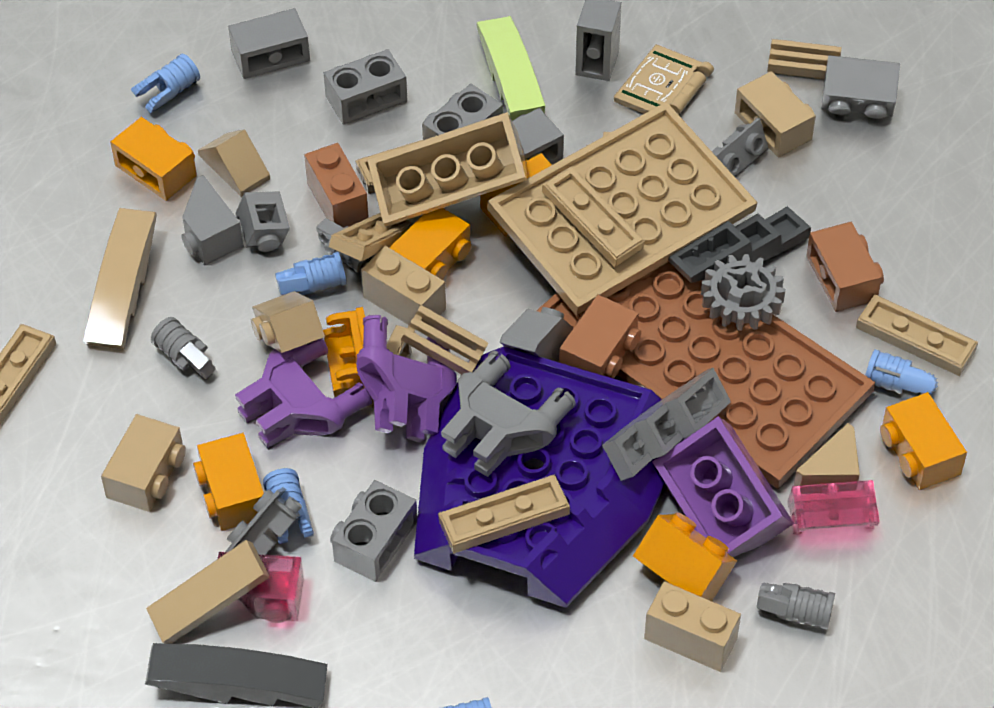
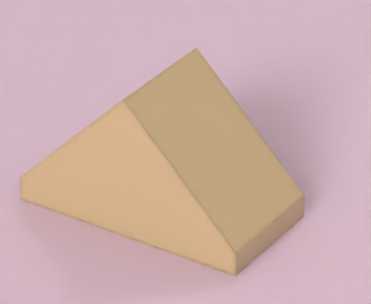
M245 129L228 132L198 150V155L241 197L245 192H250L270 180V174Z
M847 423L796 470L793 494L797 497H855L860 473L855 431L852 425Z

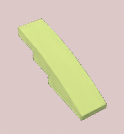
M511 16L477 22V30L492 81L496 82L501 101L504 100L511 120H515L520 115L528 114L538 108L545 113V103L537 78Z

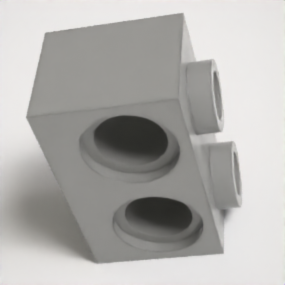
M389 49L323 72L326 98L343 125L407 101L406 76Z
M469 84L460 93H455L437 112H433L426 117L422 123L423 140L503 114V104L473 84Z
M374 480L366 492L361 491L357 495L352 505V512L345 522L340 521L335 526L331 534L330 542L333 547L334 562L376 582L417 523L416 499ZM381 512L388 513L386 515H376ZM360 542L368 543V544L362 545V546H357V545H355V544L360 543Z

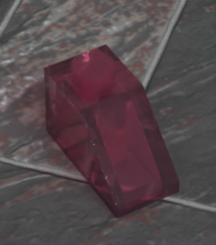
M219 552L218 559L227 552ZM259 554L270 577L238 599L256 619H265L272 623L298 621L304 583L301 557Z

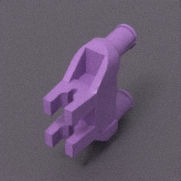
M368 315L364 317L363 348L357 354L356 364L360 380L374 401L375 430L389 434L393 431V424L401 427L406 425L407 439L416 442L425 440L424 433L430 435L437 434L440 402L457 385V374L453 369L428 355L426 364L393 354V352L387 349L388 319L386 317L381 318V315ZM430 337L426 338L428 341L436 344L435 340Z
M323 338L283 353L276 349L272 350L267 359L262 378L235 394L236 400L241 405L237 408L238 413L246 423L261 416L256 420L258 427L262 430L258 433V436L267 448L293 434L312 436L332 434L343 427L345 418L372 404L370 394L366 388L362 389L363 384L360 382L332 399L325 396L303 371V366L322 355L328 354V348Z

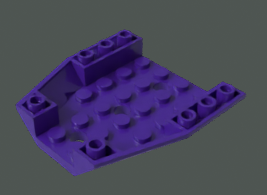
M503 346L493 350L498 352L495 360L503 354L510 362L511 367L495 383L494 388L532 410H538L556 388L563 389V393L559 396L560 398L566 391L569 392L575 399L576 405L556 426V437L547 446L533 452L507 456L487 477L474 468V464L479 459L473 454V450L481 442L478 438H475L456 458L443 451V444L447 439L442 437L441 431L461 409L457 382L439 418L438 433L430 435L424 447L414 559L451 571L458 556L527 577L528 596L567 608L651 518L665 485L663 478L653 464V461L657 458L652 459L635 476L621 481L602 445L662 399L650 389ZM490 352L481 356L473 372L488 357ZM531 459H539L545 463L539 469H528L523 465ZM555 474L570 505L569 515L453 554L439 523L438 513Z

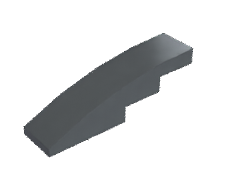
M788 206L766 219L757 213L737 226H734L729 221L723 223L669 256L668 261L691 283L705 280V271L707 269L714 270L716 260L727 264L729 255H733L737 261H742L744 254H748L750 262L755 263L760 257L765 261L808 239L811 227Z
M153 643L145 685L225 704L229 702L231 697L269 706H273L276 700L279 699L319 708L324 699L328 664L288 655L242 648L198 644Z

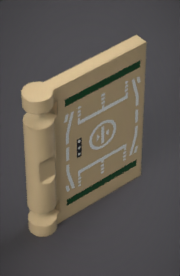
M656 44L614 95V102L643 114L667 102L680 115L705 83L706 77L713 73L714 67L709 62H700Z

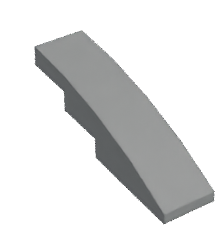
M714 368L707 369L650 407L602 446L620 480L628 479L635 476L652 459L664 456L683 438L689 437L705 426L731 403V400Z

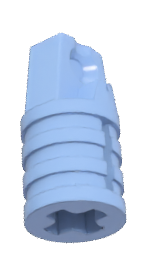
M335 252L332 255H324L320 258H312V260L293 263L294 268L275 273L277 286L282 295L293 291L299 292L301 295L311 294L318 290L322 291L326 290V288L347 284L339 252Z

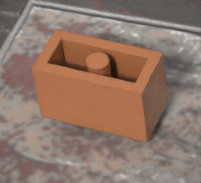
M339 143L304 154L307 184L327 219L344 228L369 218L367 193Z
M852 221L810 232L806 257L835 312L867 304L874 294L879 295L880 285L884 282L882 268L878 262H873L865 237L862 234H858Z
M597 294L561 345L559 363L614 379L621 368L623 356L627 350L632 352L640 340L641 330L638 329L639 312Z

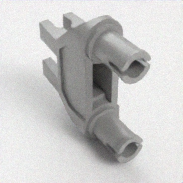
M491 351L474 372L463 373L458 379L461 409L441 431L442 437L447 439L443 444V451L455 458L475 438L481 440L473 450L474 456L479 458L474 464V468L487 477L507 456L529 453L547 446L556 437V426L576 405L575 399L569 392L566 391L560 398L559 396L563 393V389L556 388L538 410H532L494 388L495 383L511 367L510 362L503 354L495 360L498 356L497 351Z

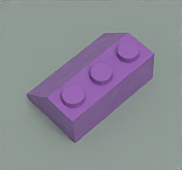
M719 416L674 446L667 454L653 461L654 466L684 514L696 523L697 526L694 530L705 538L712 536L723 542L729 548L727 554L732 557L764 545L795 524L733 427Z

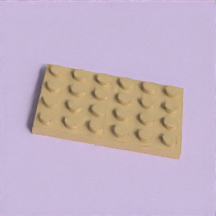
M665 102L488 200L487 210L574 314L578 315L588 309L597 294L605 298L611 296L669 262V256L723 223L729 221L734 224L756 211L758 202L676 111ZM572 166L645 240L644 248L614 267L542 193V186L545 182Z

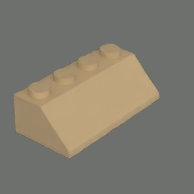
M508 112L367 159L385 227L527 180L525 156L517 129Z

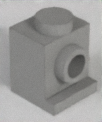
M280 191L244 193L235 215L237 219H240L246 245L258 246V249L262 252L275 250L279 245L283 244L290 229Z

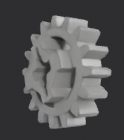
M744 254L742 261H737L733 255H729L727 264L716 260L714 270L707 269L705 271V280L702 281L701 286L703 308H710L709 317L711 319L719 316L723 317L722 326L724 327L729 325L730 322H735L737 330L740 331L745 323H749L753 330L758 329L759 320L770 324L772 314L779 315L781 313L786 290L783 288V276H775L776 267L774 265L767 268L763 267L764 259L761 257L754 263L750 262L748 254Z

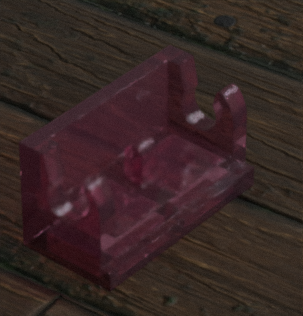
M873 480L792 486L787 500L790 517L795 523L792 525L794 535L802 534L806 529L865 525L866 529H874V526H878L880 522Z

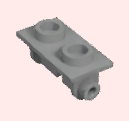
M757 118L751 124L739 125L736 131L722 142L723 148L717 146L712 151L734 177L768 149L760 118Z
M284 487L278 489L275 493L268 489L253 507L258 512L249 524L242 520L227 537V540L232 544L224 553L226 554L245 540L253 543L262 560L276 544L265 534L267 529L270 528L275 534L282 537L293 522L299 518L300 514L298 511L302 508L301 504L292 497H289L286 501L281 498V495L287 490Z

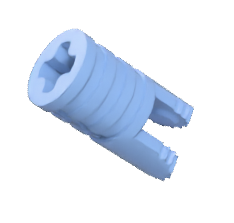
M182 53L176 59L170 61L169 64L163 66L161 70L155 71L131 88V91L136 97H139L157 86L161 93L151 98L145 106L151 114L176 97L177 94L184 91L185 88L191 86L192 83L199 81L200 73L194 62Z
M876 349L872 353L865 376L876 382L875 386L883 387L890 391L893 390L899 394H902L904 390L917 394H924L926 392L932 394V392L936 391L937 383H939L931 372L926 373L925 370L912 367L913 361L905 360L898 356L895 357L886 352L882 353ZM876 367H880L895 373H899L901 375L899 377L893 374H889L877 370Z
M282 468L267 474L263 479L265 491L269 489L275 493L282 487L287 489L281 495V498L286 501L289 497H292L301 504L302 508L298 511L300 514L298 520L300 531L303 533L304 538L313 536L314 532L306 502L303 499L298 473L290 468ZM288 529L282 537L276 534L279 544L288 542Z

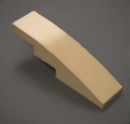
M119 208L109 236L91 303L84 342L87 345L125 349L130 317L135 316L140 285L145 283L157 218L156 212Z

